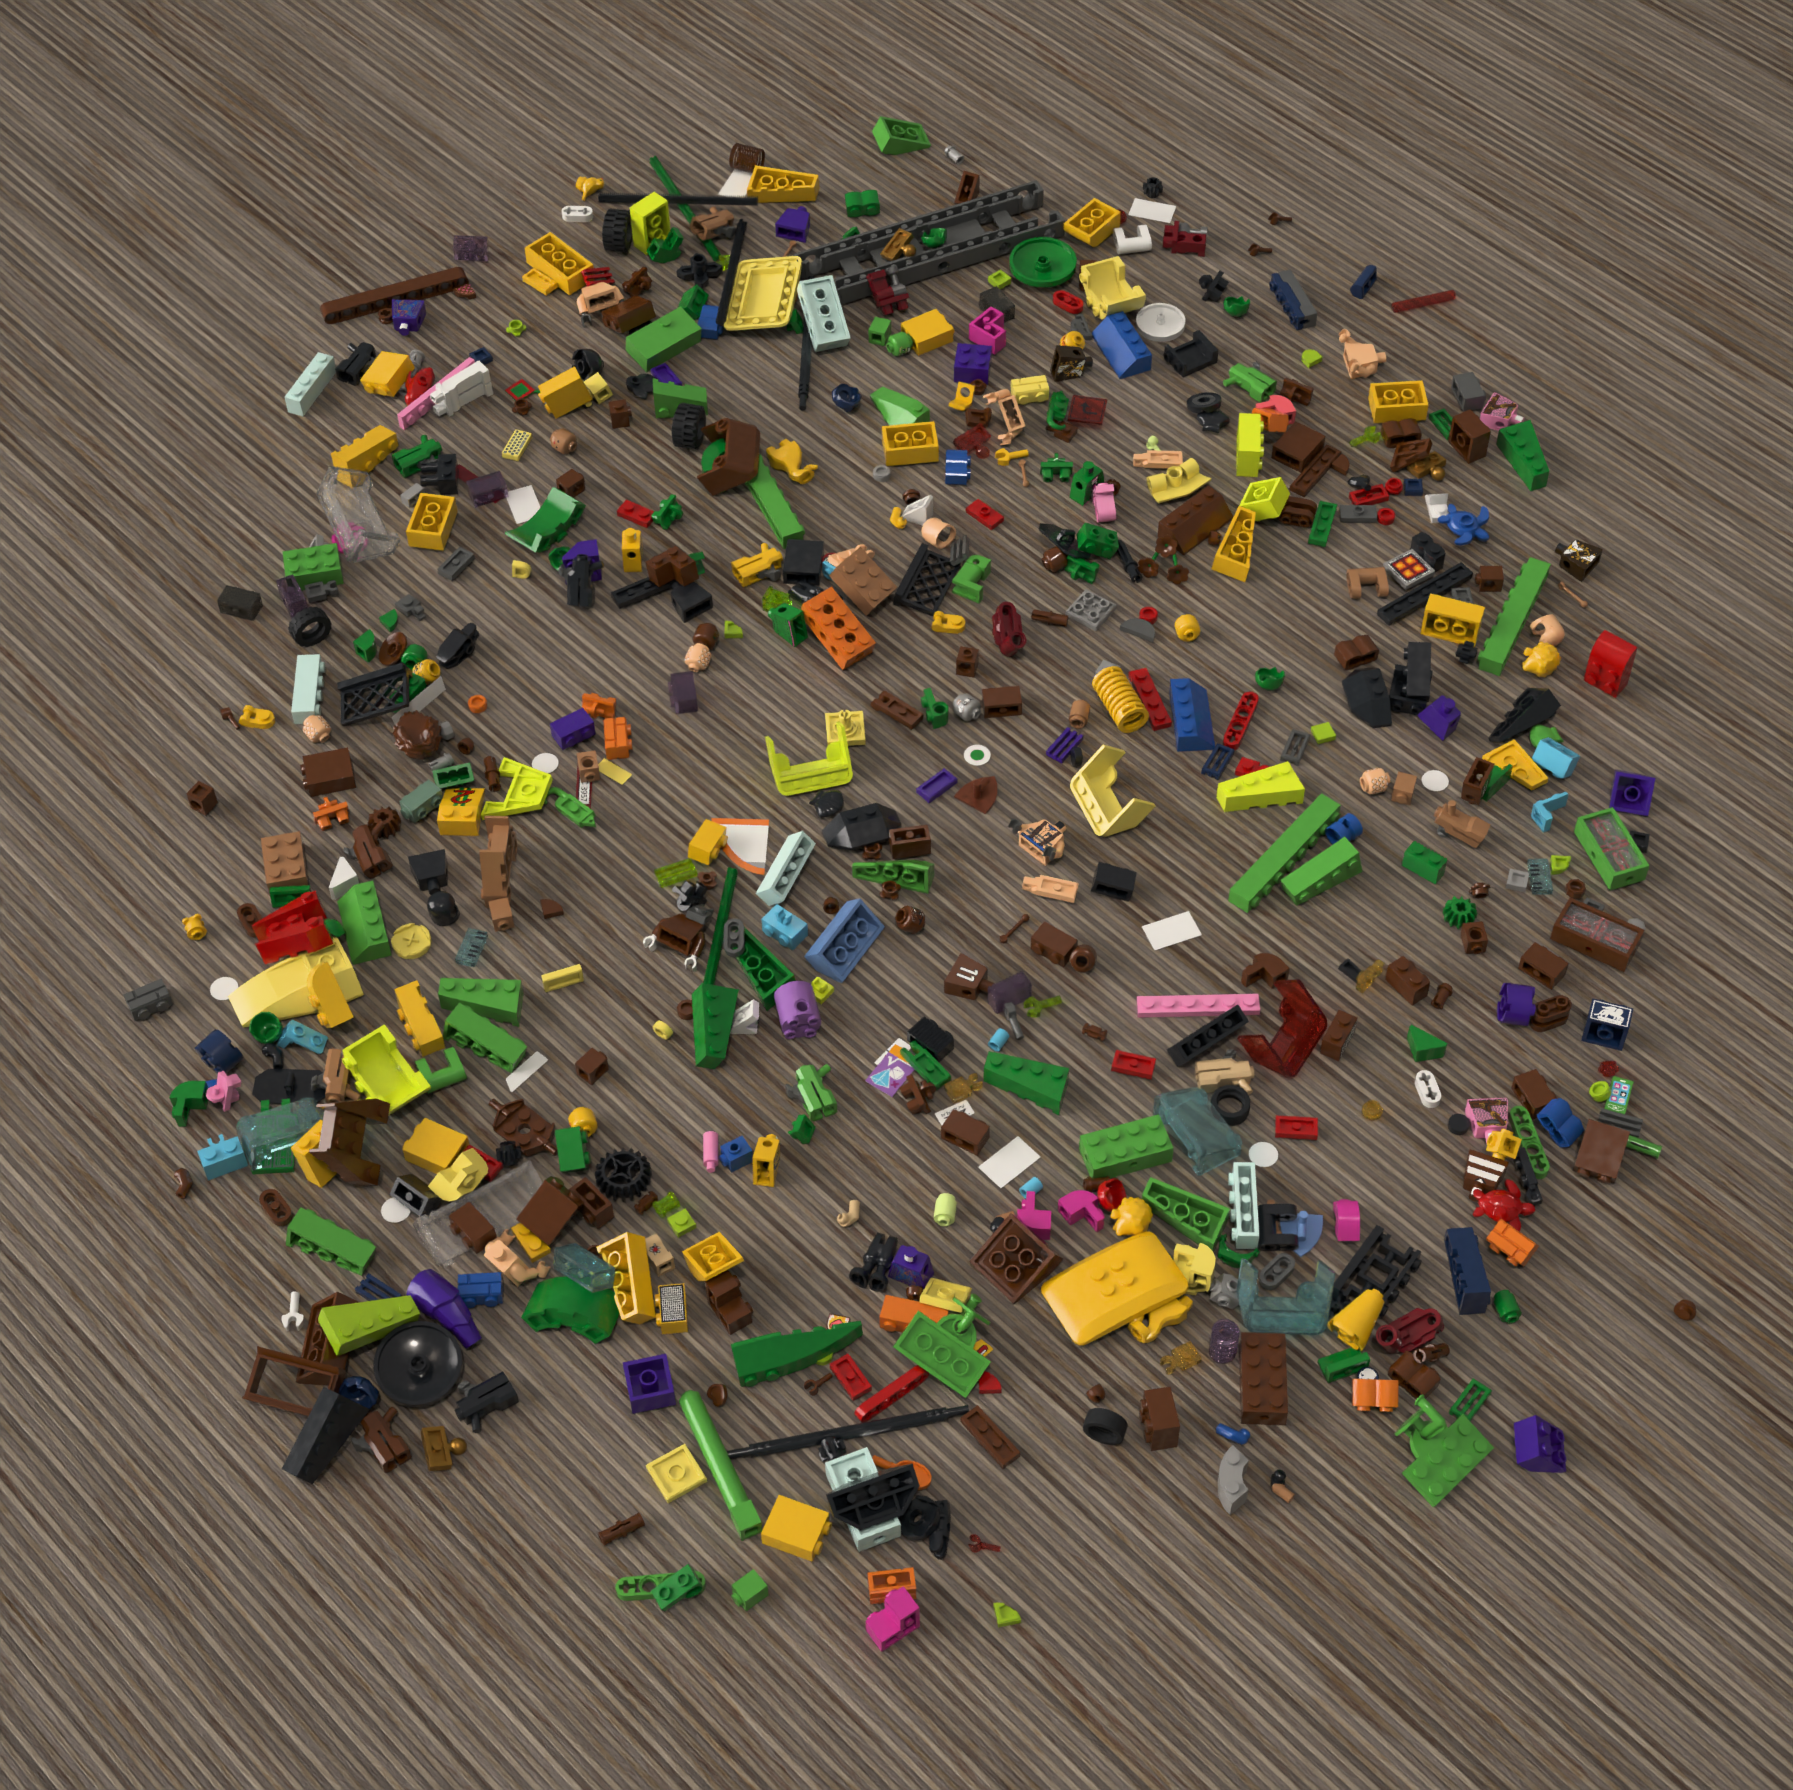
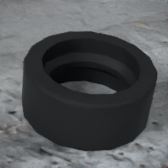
M1225 1085L1214 1091L1211 1097L1210 1112L1217 1122L1227 1126H1235L1247 1119L1250 1111V1097L1243 1088L1236 1085ZM1224 1098H1234L1241 1102L1243 1107L1239 1112L1228 1113L1218 1107V1102Z
M1093 1408L1086 1415L1083 1431L1088 1437L1097 1442L1117 1445L1123 1441L1128 1424L1116 1412L1104 1408Z

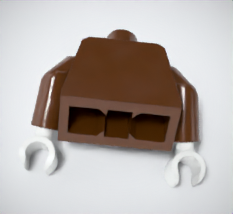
M679 913L673 917L661 919L652 931L653 935L644 938L643 944L645 948L650 944L649 950L653 952L657 948L655 942L657 940L687 956L691 954V957L685 960V969H687L689 964H694L692 972H695L697 970L696 959L700 957L705 945L704 926Z

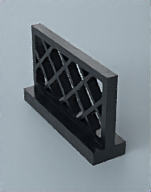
M921 543L895 593L893 605L900 607L903 604L934 616V612L938 610L961 563L953 566L950 563V558L928 550L929 545ZM928 557L936 559L937 563L929 564ZM950 565L955 568L954 570L946 571L944 566ZM940 567L942 572L935 574L933 568ZM928 570L931 575L923 577L921 571ZM945 577L947 582L940 584L937 578ZM934 580L936 585L928 587L926 581ZM922 582L924 588L916 589L914 584ZM938 589L941 595L933 596L931 591ZM927 592L929 598L921 599L919 594ZM915 595L917 601H910L907 597ZM932 602L934 605L933 610L926 607L924 604Z
M402 662L338 682L337 689L341 692V725L348 726L409 707V678H412V670ZM403 681L399 689L394 687L397 682ZM388 685L382 694L378 692L381 687ZM394 689L396 692L389 700L386 697ZM371 690V692H370V694L367 696V698L364 699V698L362 697L363 694H364L365 692ZM377 694L380 697L373 705L370 701ZM355 695L350 704H348L347 697ZM403 695V702L395 704L398 697ZM359 699L363 700L364 702L360 707L355 709L354 706ZM384 699L388 701L384 708H378ZM369 704L371 706V709L367 713L362 714L363 710ZM351 710H354L355 713L353 714V716L347 719V715L349 714V712Z

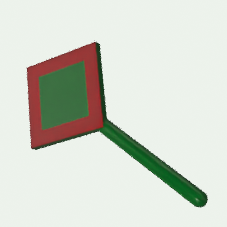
M523 379L505 389V392L515 401L520 398L525 399L532 393H541L540 390H534Z

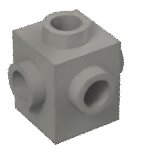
M1223 1273L1212 1281L1210 1300L1218 1303L1220 1306L1233 1309L1244 1300L1246 1282L1235 1278L1231 1274Z

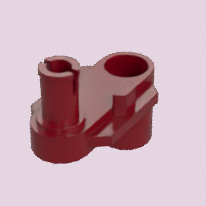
M1002 602L996 608V613L992 616V633L995 643L1000 648V652L1006 657H1012L1025 646L1027 639L1022 631L1021 615L1016 612L1015 606L1011 602Z
M1416 1308L1389 1323V1325L1379 1327L1376 1332V1339L1389 1353L1396 1354L1401 1352L1404 1354L1406 1351L1412 1352L1435 1339L1436 1334H1439L1438 1330L1441 1332L1444 1330L1443 1318L1435 1309L1428 1308L1423 1310ZM1393 1335V1339L1390 1342H1386V1339Z

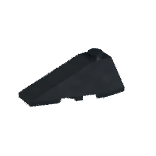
M1527 688L1514 701L1513 710L1507 711L1504 715L1506 720L1497 725L1488 739L1492 742H1502L1553 717L1561 705L1549 688Z

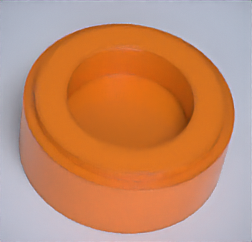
M482 695L470 697L468 700L469 710L473 713L484 712L487 709L486 698Z

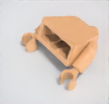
M1342 329L1339 333L1340 342H1345L1343 358L1351 379L1367 378L1377 372L1378 363L1386 362L1385 352L1376 353L1373 344L1356 342L1350 337V332L1347 329Z
M1008 389L984 395L983 398L986 397L988 399L986 405L998 401L1008 428L1007 434L998 436V439H1002L1000 445L1011 444V439L1021 433L1023 427H1025L1015 395H1011Z
M505 1229L500 1237L486 1244L484 1256L517 1287L523 1281L536 1278L537 1276L545 1278L550 1270V1266L546 1267L544 1261H539L536 1269L534 1267L529 1268L507 1246L511 1244L515 1235H508L509 1229Z

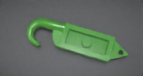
M551 787L547 796L550 794L559 796L555 806L560 813L581 828L583 826L596 827L593 810L561 788Z

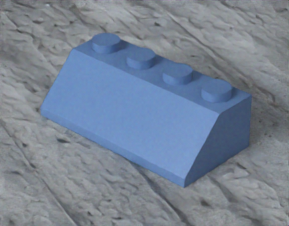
M861 898L847 901L804 957L816 971L842 983L885 926Z

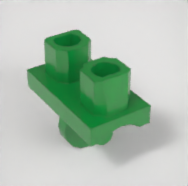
M1055 453L1054 458H1048L1047 462H1041L1040 474L1043 476V481L1051 482L1053 481V474H1060V481L1069 482L1073 470V462H1065V458H1058V453Z
M671 494L667 500L662 499L659 507L661 510L654 511L651 515L655 524H660L662 529L667 530L674 519L682 518V506L677 503L676 495Z
M1067 556L1068 565L1065 567V571L1071 573V578L1073 580L1081 578L1093 584L1100 565L1096 562L1089 563L1085 559Z

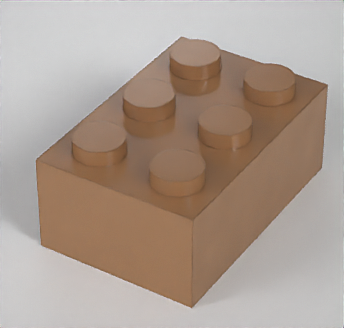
M861 547L839 564L829 575L865 616L870 614L898 588Z
M300 831L261 838L265 877L269 894L270 887L309 885L304 845Z

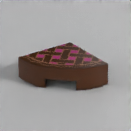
M469 284L453 289L454 294L459 298H476V293Z

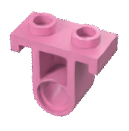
M1100 483L1095 486L1091 498L1095 508L1097 523L1116 521L1113 484Z

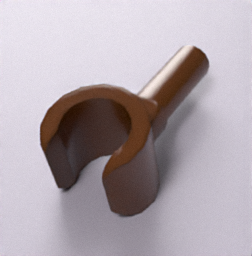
M1273 212L1268 220H1271L1270 224L1276 225L1278 221H1292V217H1282Z
M1253 243L1248 251H1250L1251 256L1255 257L1258 252L1272 253V248H1262Z
M229 707L220 709L222 719H229L236 730L240 729Z
M828 1373L817 1381L807 1380L804 1383V1388L808 1389L810 1386H814L809 1393L815 1396L819 1391L818 1387L833 1376L831 1373Z

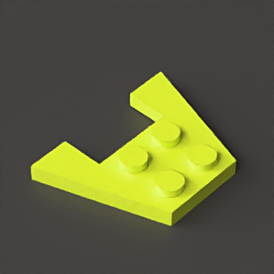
M504 757L499 768L500 776L514 778L504 802H485L480 815L482 820H485V816H508L542 809L552 784L553 778L550 774Z

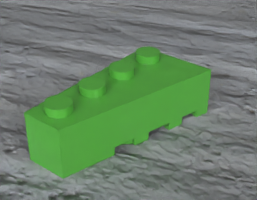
M1343 837L1281 879L1282 889L1296 906L1306 902L1312 897L1363 872L1359 852L1346 837Z
M440 978L438 997L441 1009L453 1011L461 1003L464 1006L471 1007L481 1017L493 1018L496 1022L500 1023L504 1021L509 1022L517 1027L520 1025L524 996L521 980Z
M459 1003L445 1020L444 1040L449 1041L452 1039L457 1042L456 1046L462 1049L466 1046L472 1049L474 1055L478 1057L486 1056L490 1063L510 1073L514 1071L526 1055L527 1046L521 1039L512 1037L505 1029L498 1028L488 1018L476 1014L467 1005L464 1006Z
M300 1207L287 1227L286 1246L292 1248L295 1244L301 1247V1252L310 1254L312 1251L317 1253L321 1260L326 1262L334 1260L337 1266L361 1276L375 1256L376 1246L370 1240L355 1236L352 1231L336 1226L329 1219L324 1220L310 1209L305 1210Z

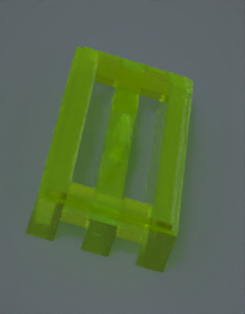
M691 858L654 869V874L661 888L698 875Z

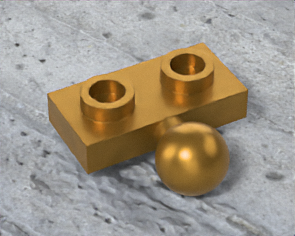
M899 228L880 255L889 261L897 260L902 253L906 257H913L916 254V248L909 243L914 236L912 233Z
M1436 451L1429 453V456L1408 465L1407 471L1418 479L1431 473L1434 480L1440 481L1445 477V470L1442 467L1446 465V459Z
M444 1426L421 1429L420 1433L429 1471L451 1469L452 1460L450 1452L458 1456L464 1454L467 1449L466 1441L459 1437L454 1438L448 1443Z

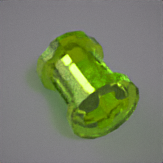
M669 1191L667 1196L658 1202L654 1201L652 1206L658 1216L663 1219L672 1209H678L680 1203L675 1194Z

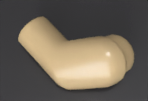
M858 1200L850 1201L848 1213L838 1215L837 1221L840 1226L849 1227L859 1219L860 1202Z

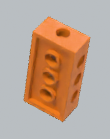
M832 586L802 604L800 610L803 611L805 623L842 670H845L873 652L876 642Z

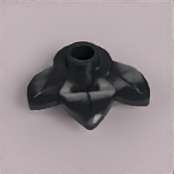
M650 374L630 376L626 380L627 389L638 398L646 400L647 393H653V378L655 377Z

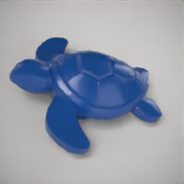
M1449 504V514L1438 518L1439 523H1447L1448 528L1455 535L1459 536L1454 542L1456 545L1469 544L1475 537L1482 542L1489 540L1488 532L1480 528L1489 520V511L1485 506L1481 507L1480 515L1476 518L1472 513L1457 511L1454 504Z

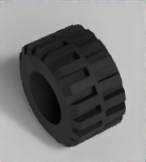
M610 208L606 212L603 221L602 241L604 249L606 251L626 253L631 246L633 237L630 211Z
M680 403L678 405L672 422V441L675 447L694 450L699 448L704 437L701 428L706 426V414L703 406Z

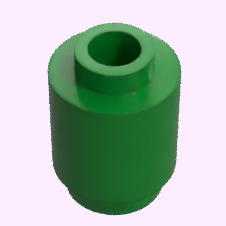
M1509 1290L1497 1292L1494 1295L1493 1303L1501 1321L1508 1324L1515 1323L1519 1320L1522 1312L1514 1294L1510 1293Z

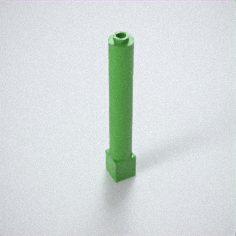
M693 1390L684 1392L679 1399V1404L730 1511L731 1519L741 1541L761 1533L762 1522L751 1499L749 1500L699 1392Z

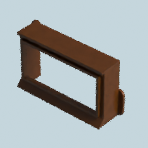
M257 1346V1356L245 1395L242 1398L309 1416L311 1408L256 1394L267 1360L331 1376L328 1389L338 1394L346 1370Z

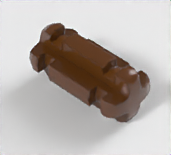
M1089 1023L1083 1026V1035L1086 1033L1087 1036L1098 1040L1100 1038V1041H1104L1107 1037V1030L1102 1031L1100 1027L1089 1026Z
M649 1191V1195L646 1194L638 1201L639 1204L634 1205V1209L638 1214H644L643 1211L646 1212L654 1205V1201H658V1196L653 1191Z

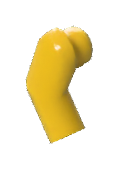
M894 507L890 522L896 528L903 529L907 524L906 518L903 520V517H900L901 508Z

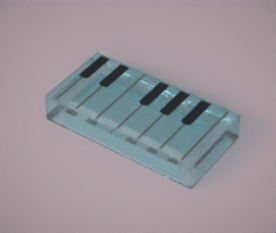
M1528 859L1527 867L1532 894H1552L1553 887L1548 859Z
M468 928L456 955L455 962L475 967L488 937L487 932Z

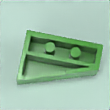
M653 378L656 418L674 417L680 403L703 406L705 414L708 415L706 388L687 384L679 386L674 385V382L671 381L663 383Z

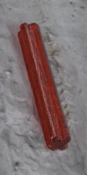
M1448 290L1393 302L1391 309L1396 313L1455 299L1456 293L1454 290Z

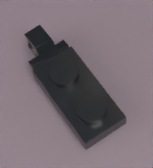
M1521 1147L1513 1162L1516 1170H1520L1522 1187L1527 1189L1525 1199L1533 1205L1542 1204L1543 1199L1538 1188V1181L1527 1151L1524 1147Z

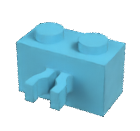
M1548 737L1540 740L1532 760L1540 768L1547 769L1552 772L1553 776L1562 779L1572 775L1580 755Z
M778 904L761 919L762 931L768 937H773L782 946L788 947L791 950H794L808 936L807 923Z
M223 1134L218 1135L220 1138L218 1144L213 1143L212 1139L209 1138L207 1141L210 1147L197 1151L208 1181L248 1166L238 1136L225 1141Z

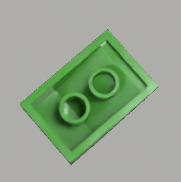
M880 116L872 130L877 144L884 154L898 155L930 148L931 146L922 125L919 123Z

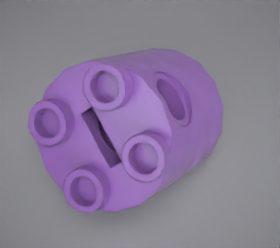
M793 981L780 986L774 993V1000L785 1038L814 1037L817 1034L816 1031L821 1026V1017L812 985L805 981Z

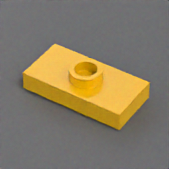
M535 268L522 276L523 282L546 296L558 288L556 281Z

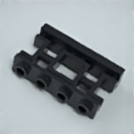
M1376 1225L1332 1285L1330 1297L1334 1296L1337 1299L1342 1294L1343 1298L1348 1300L1350 1296L1357 1298L1367 1289H1376L1384 1295L1382 1299L1385 1303L1379 1317L1383 1318L1388 1311L1390 1301L1395 1302L1400 1293L1398 1290L1401 1286L1405 1287L1411 1278L1410 1273L1418 1270L1422 1260H1420L1421 1251L1418 1249L1414 1252L1413 1248L1409 1247L1405 1254L1388 1245L1391 1235L1388 1233L1387 1235L1383 1234L1384 1229ZM1379 1243L1378 1251L1386 1255L1384 1259L1373 1253ZM1393 1260L1405 1266L1399 1275V1268L1391 1264ZM1373 1265L1389 1274L1383 1284L1366 1276ZM1356 1275V1281L1364 1285L1361 1290L1350 1284Z

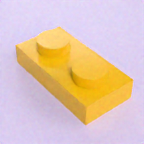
M521 1223L511 1227L512 1234L515 1235L516 1240L532 1263L551 1253L550 1247Z

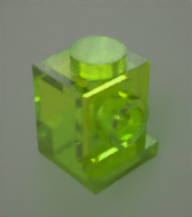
M773 586L768 587L762 598L763 611L766 612L771 608H777L782 603L792 605L790 594L775 590Z

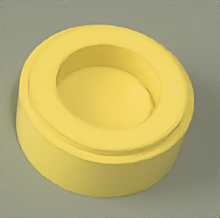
M658 1020L653 1025L654 1032L662 1039L668 1040L672 1036L673 1031L666 1023Z

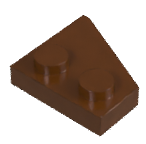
M1431 439L1397 443L1390 465L1392 472L1429 456L1433 444Z

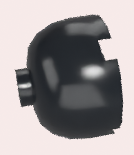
M577 349L574 352L572 360H575V365H572V368H576L583 382L597 372L601 375L604 362L596 351L592 349Z

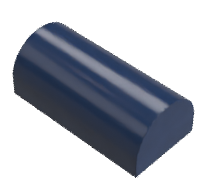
M1366 266L1351 286L1350 292L1354 297L1363 299L1377 280L1376 266Z

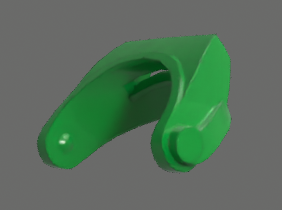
M1227 1234L1221 1235L1218 1258H1220L1223 1264L1233 1268H1243L1250 1265L1255 1257L1258 1258L1260 1254L1258 1248L1247 1254L1234 1252L1225 1244Z

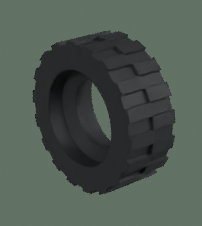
M308 607L293 616L289 622L288 630L297 644L301 647H308L324 640L330 633L332 623L321 608ZM317 622L312 629L303 632L309 624Z

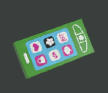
M1613 1076L1610 1085L1611 1095L1606 1100L1604 1109L1625 1114L1634 1081Z

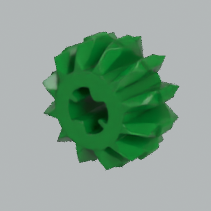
M1454 896L1452 900L1446 902L1445 908H1443L1445 922H1450V927L1457 926L1458 930L1463 926V923L1475 922V918H1477L1476 904L1471 903L1470 898L1464 900L1463 896L1460 899Z

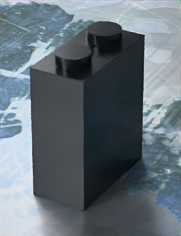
M787 540L783 566V584H797L799 581L820 586L824 541Z

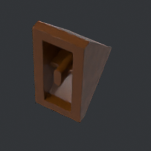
M963 171L954 203L960 204L977 198L980 190V175Z

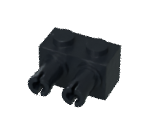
M456 454L438 455L437 462L421 463L422 474L436 473V475H420L422 487L437 486L439 487L440 495L458 494L459 468Z

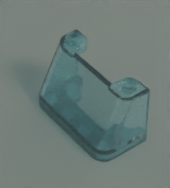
M1191 1087L1155 1096L1153 1116L1159 1114L1164 1125L1168 1123L1188 1149V1157L1194 1159L1196 1165L1193 1166V1170L1198 1176L1241 1155V1145L1243 1143L1240 1136L1235 1134L1209 1101L1204 1089Z
M305 1097L301 1100L239 1119L236 1124V1131L252 1171L263 1168L262 1161L266 1157L271 1159L272 1152L293 1146L319 1120L323 1121L324 1111L316 1107L318 1104L316 1099Z

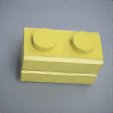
M1041 375L1011 380V395H1015L1017 403L1022 405L1049 400V386L1046 376Z

